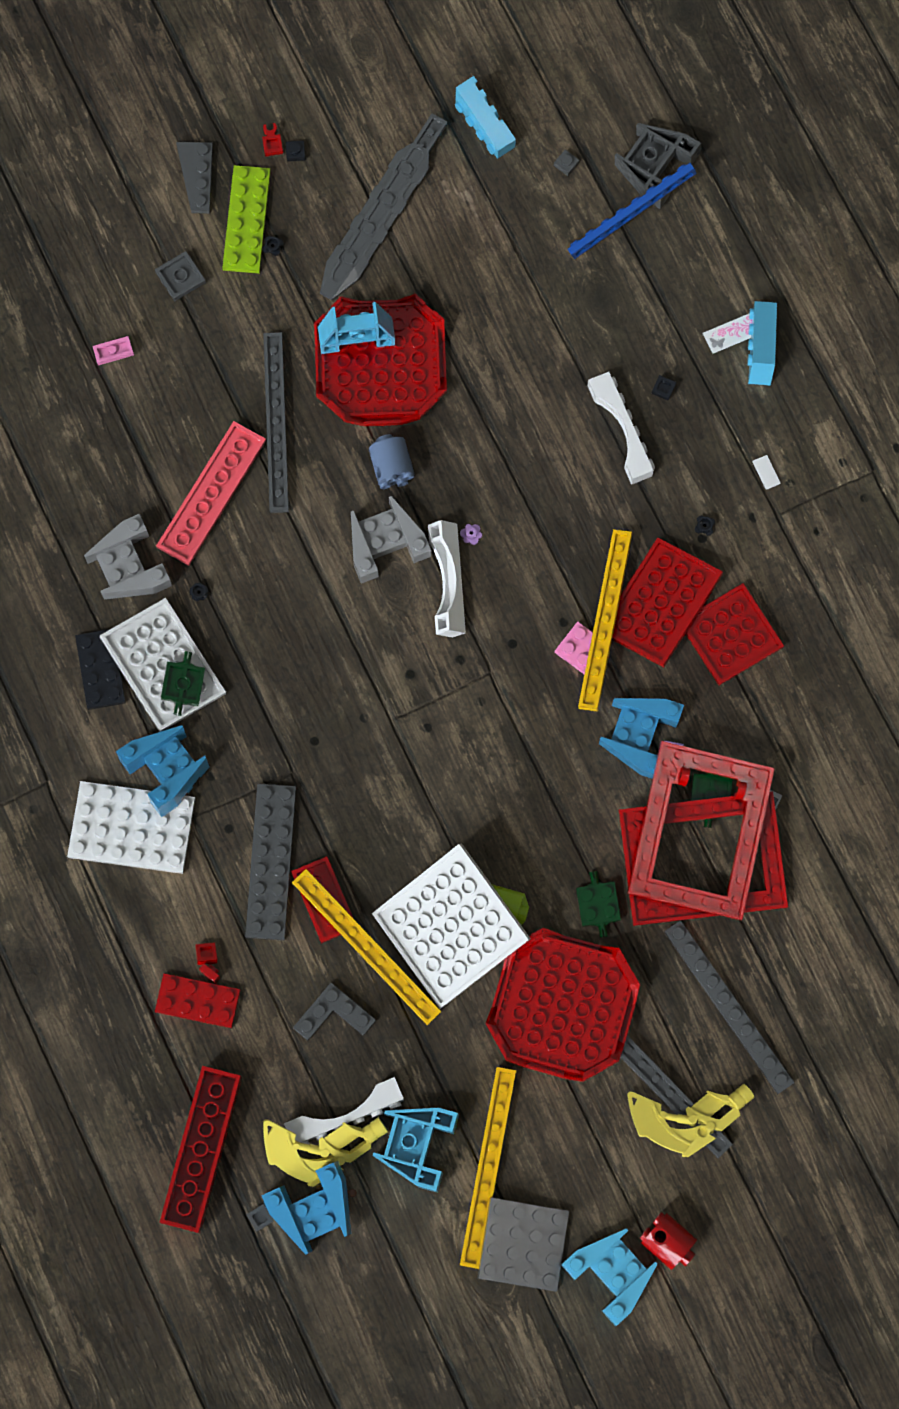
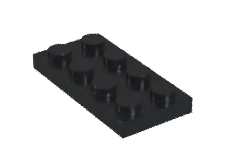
M108 630L75 635L88 710L126 703L120 669L100 639V635Z

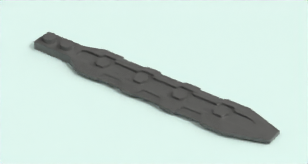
M432 113L414 142L397 151L388 165V170L383 178L374 187L365 206L350 224L347 234L327 260L320 290L321 295L332 301L359 280L369 264V259L378 245L382 244L394 220L407 205L408 198L428 172L429 153L448 125L447 121Z

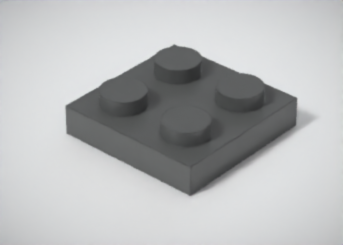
M186 251L155 269V273L174 302L206 283Z

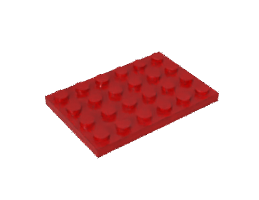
M657 538L620 596L612 640L664 668L723 576V571Z

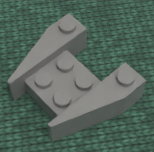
M392 496L389 497L390 510L359 522L354 511H351L353 561L361 584L379 577L378 569L374 562V559L404 547L408 548L413 563L431 557V549L425 534Z
M140 514L122 521L84 555L88 564L98 560L110 586L101 590L104 599L155 594L172 586L163 564L144 571L132 545L149 537Z

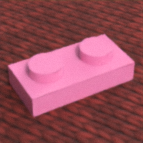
M128 336L92 346L98 366L134 356Z

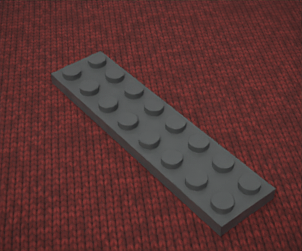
M257 784L245 938L285 941L296 786Z

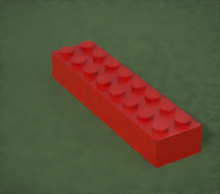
M202 1066L159 1223L201 1233L242 1081L241 1075Z

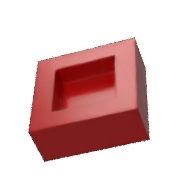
M215 942L195 945L197 965L217 963Z
M203 964L200 967L199 971L216 984L219 981L220 976L217 974L219 970L214 966Z

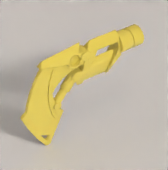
M742 1084L729 1096L706 1091L707 1094L692 1107L688 1106L686 1108V1115H676L661 1111L660 1103L634 1092H628L627 1096L631 1116L640 1137L646 1136L664 1148L682 1153V1157H689L716 1139L710 1135L714 1130L723 1131L740 1116L739 1110L754 1098V1095L745 1084ZM632 1098L637 1099L635 1105H633ZM724 1105L732 1108L720 1120L711 1117ZM666 1120L687 1124L694 1128L675 1129L669 1127Z
M379 1117L363 1128L343 1122L342 1126L325 1138L321 1137L318 1146L296 1141V1133L268 1119L263 1122L264 1144L268 1163L276 1165L287 1174L307 1182V1185L312 1187L321 1183L316 1170L336 1161L339 1162V1165H343L345 1162L351 1163L370 1150L371 1144L388 1133V1130ZM268 1126H271L272 1128L268 1133ZM356 1138H364L363 1142L350 1151L342 1149ZM297 1150L308 1151V1153L321 1155L324 1158H303L299 1156Z

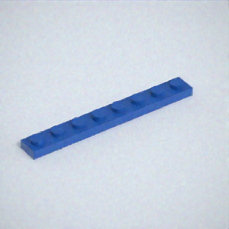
M692 164L680 166L675 174L663 178L662 183L650 187L645 195L632 200L631 205L619 209L614 217L605 219L601 222V226L589 230L584 238L571 243L568 251L572 257L576 259L697 174Z

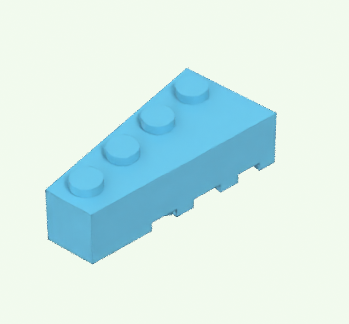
M473 76L456 87L455 107L459 113L465 115L468 125L474 127L478 138L481 141L484 140L487 144L486 147L490 154H494L498 159L515 148L516 139L503 119L498 120L497 110L493 105H488L486 93L483 89L479 91L476 86L477 80Z
M755 301L754 307L750 308L749 319L752 320V324H749L748 334L751 335V339L748 341V350H750L747 366H749L748 384L771 385L776 354L777 303Z

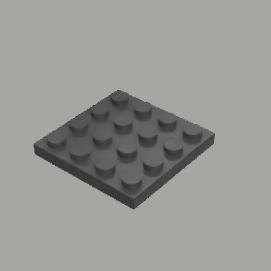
M490 1198L477 1279L557 1292L569 1211Z

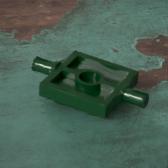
M188 651L184 652L183 662L167 661L160 700L173 702L175 704L173 714L176 716L178 708V716H181L183 705L199 706L205 668L191 664L193 653L189 652L187 659Z
M694 773L691 801L731 796L733 779L710 773ZM705 819L703 827L707 828L708 825V828H712V819Z
M594 871L595 879L593 872H589L591 884L578 887L576 891L582 927H598L600 938H603L602 930L604 931V937H608L606 925L611 922L621 921L615 882H599L598 872Z

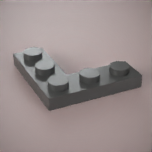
M330 983L295 1024L293 1029L309 1041L334 1011L364 1036L376 1020Z

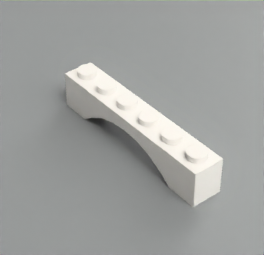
M607 372L589 379L587 386L594 402L612 413L624 431L627 441V458L624 469L631 485L652 477L655 469L654 463L646 455L647 448L645 443L640 442L639 430L631 422L633 419L629 409L626 410L624 406L625 399L622 393H618L616 388L618 384L615 377H611L610 373Z
M440 520L428 525L429 544L438 559L443 580L442 600L439 610L435 615L436 635L456 637L466 633L458 527L456 523Z
M393 1077L377 1084L371 1095L362 1105L344 1116L333 1119H313L300 1116L284 1123L286 1129L296 1133V1141L309 1144V1141L316 1138L319 1141L321 1137L325 1138L328 1136L327 1133L338 1129L343 1125V1122L357 1125L365 1121L364 1117L371 1115L373 1118L383 1114V1109L390 1107V1110L398 1108L404 1099L396 1079Z

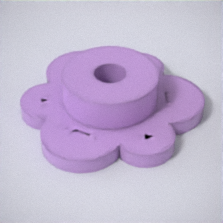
M467 524L465 529L460 531L461 537L464 538L463 541L465 543L470 542L472 545L477 544L478 540L482 537V533L479 532L480 527L476 524L472 526Z

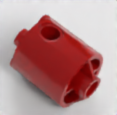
M661 1212L653 1222L655 1226L652 1229L648 1227L641 1235V1244L670 1270L679 1262L686 1266L696 1255L690 1249L697 1239L668 1213L663 1214ZM659 1230L664 1231L666 1238H659L656 1232Z

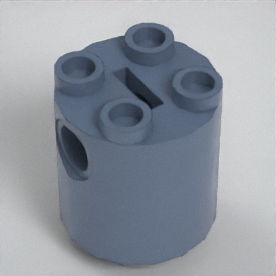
M391 434L383 435L369 447V453L380 489H387L395 484L398 487H402L408 484V480L414 478V470L403 437H393Z

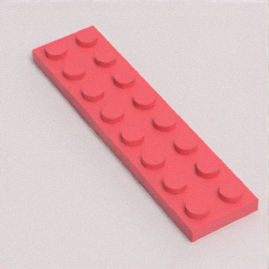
M233 421L156 545L158 549L190 566L264 446L266 438Z

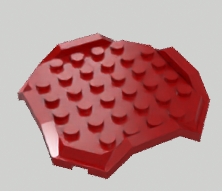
M416 294L398 300L358 301L341 296L332 305V307H335L336 318L344 314L351 316L359 315L362 312H369L371 314L373 313V302H376L392 317L395 345L377 347L376 341L339 345L340 352L321 354L318 325L327 315L328 310L314 323L316 397L344 422L360 426L404 425L420 420L447 393L444 318L435 310L429 308L426 302Z
M543 927L530 934L529 937L531 939L504 960L493 1004L485 1024L506 1061L559 1078L584 1082L620 1061L635 1010L640 983L620 948L602 946L575 939Z

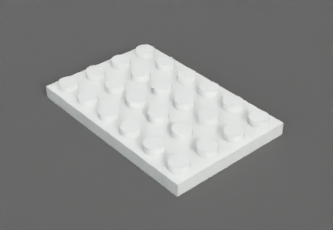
M166 598L100 635V639L159 732L164 731L226 694V691ZM188 651L187 659L189 652L193 653L191 664L205 668L199 706L183 705L181 716H178V708L176 716L173 714L175 704L170 701L160 700L167 661L183 662L184 652Z
M80 781L67 857L183 874L195 797L184 796L178 807L161 817L147 795L151 791Z

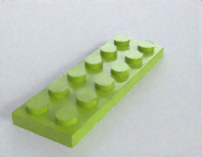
M234 165L223 271L260 274L270 168Z

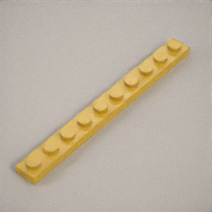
M613 529L579 699V709L598 712L632 540V532Z
M307 869L292 882L426 1025L441 1013L438 1007Z
M496 1068L460 1266L479 1269L489 1200L493 1198L516 1070Z

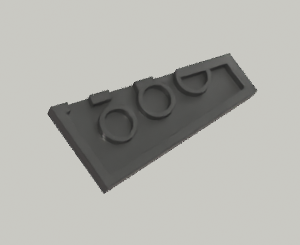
M176 142L191 213L210 214L213 143Z

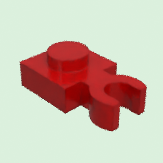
M273 123L272 130H267L266 124H264L263 131L266 136L262 137L265 157L283 154L280 134L276 135V123Z

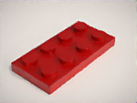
M328 857L291 871L295 880L307 869L353 918ZM300 892L321 944L341 936Z
M163 973L155 1013L232 1029L241 990Z

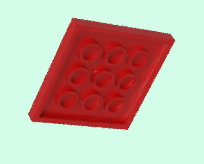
M743 583L703 606L686 632V636L719 686L784 648L783 643Z

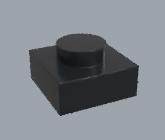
M304 141L286 142L287 162L305 161Z
M659 375L651 394L669 401L676 382Z

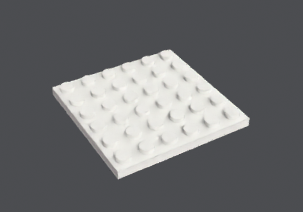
M462 843L458 844L372 913L440 1009L531 939Z

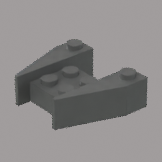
M637 123L636 135L639 136V139L625 158L617 153L615 154V166L637 192L643 196L650 187L662 183L659 177L673 157L686 165L689 163L693 164L701 152V143L684 133ZM670 193L653 205L661 209L669 198Z

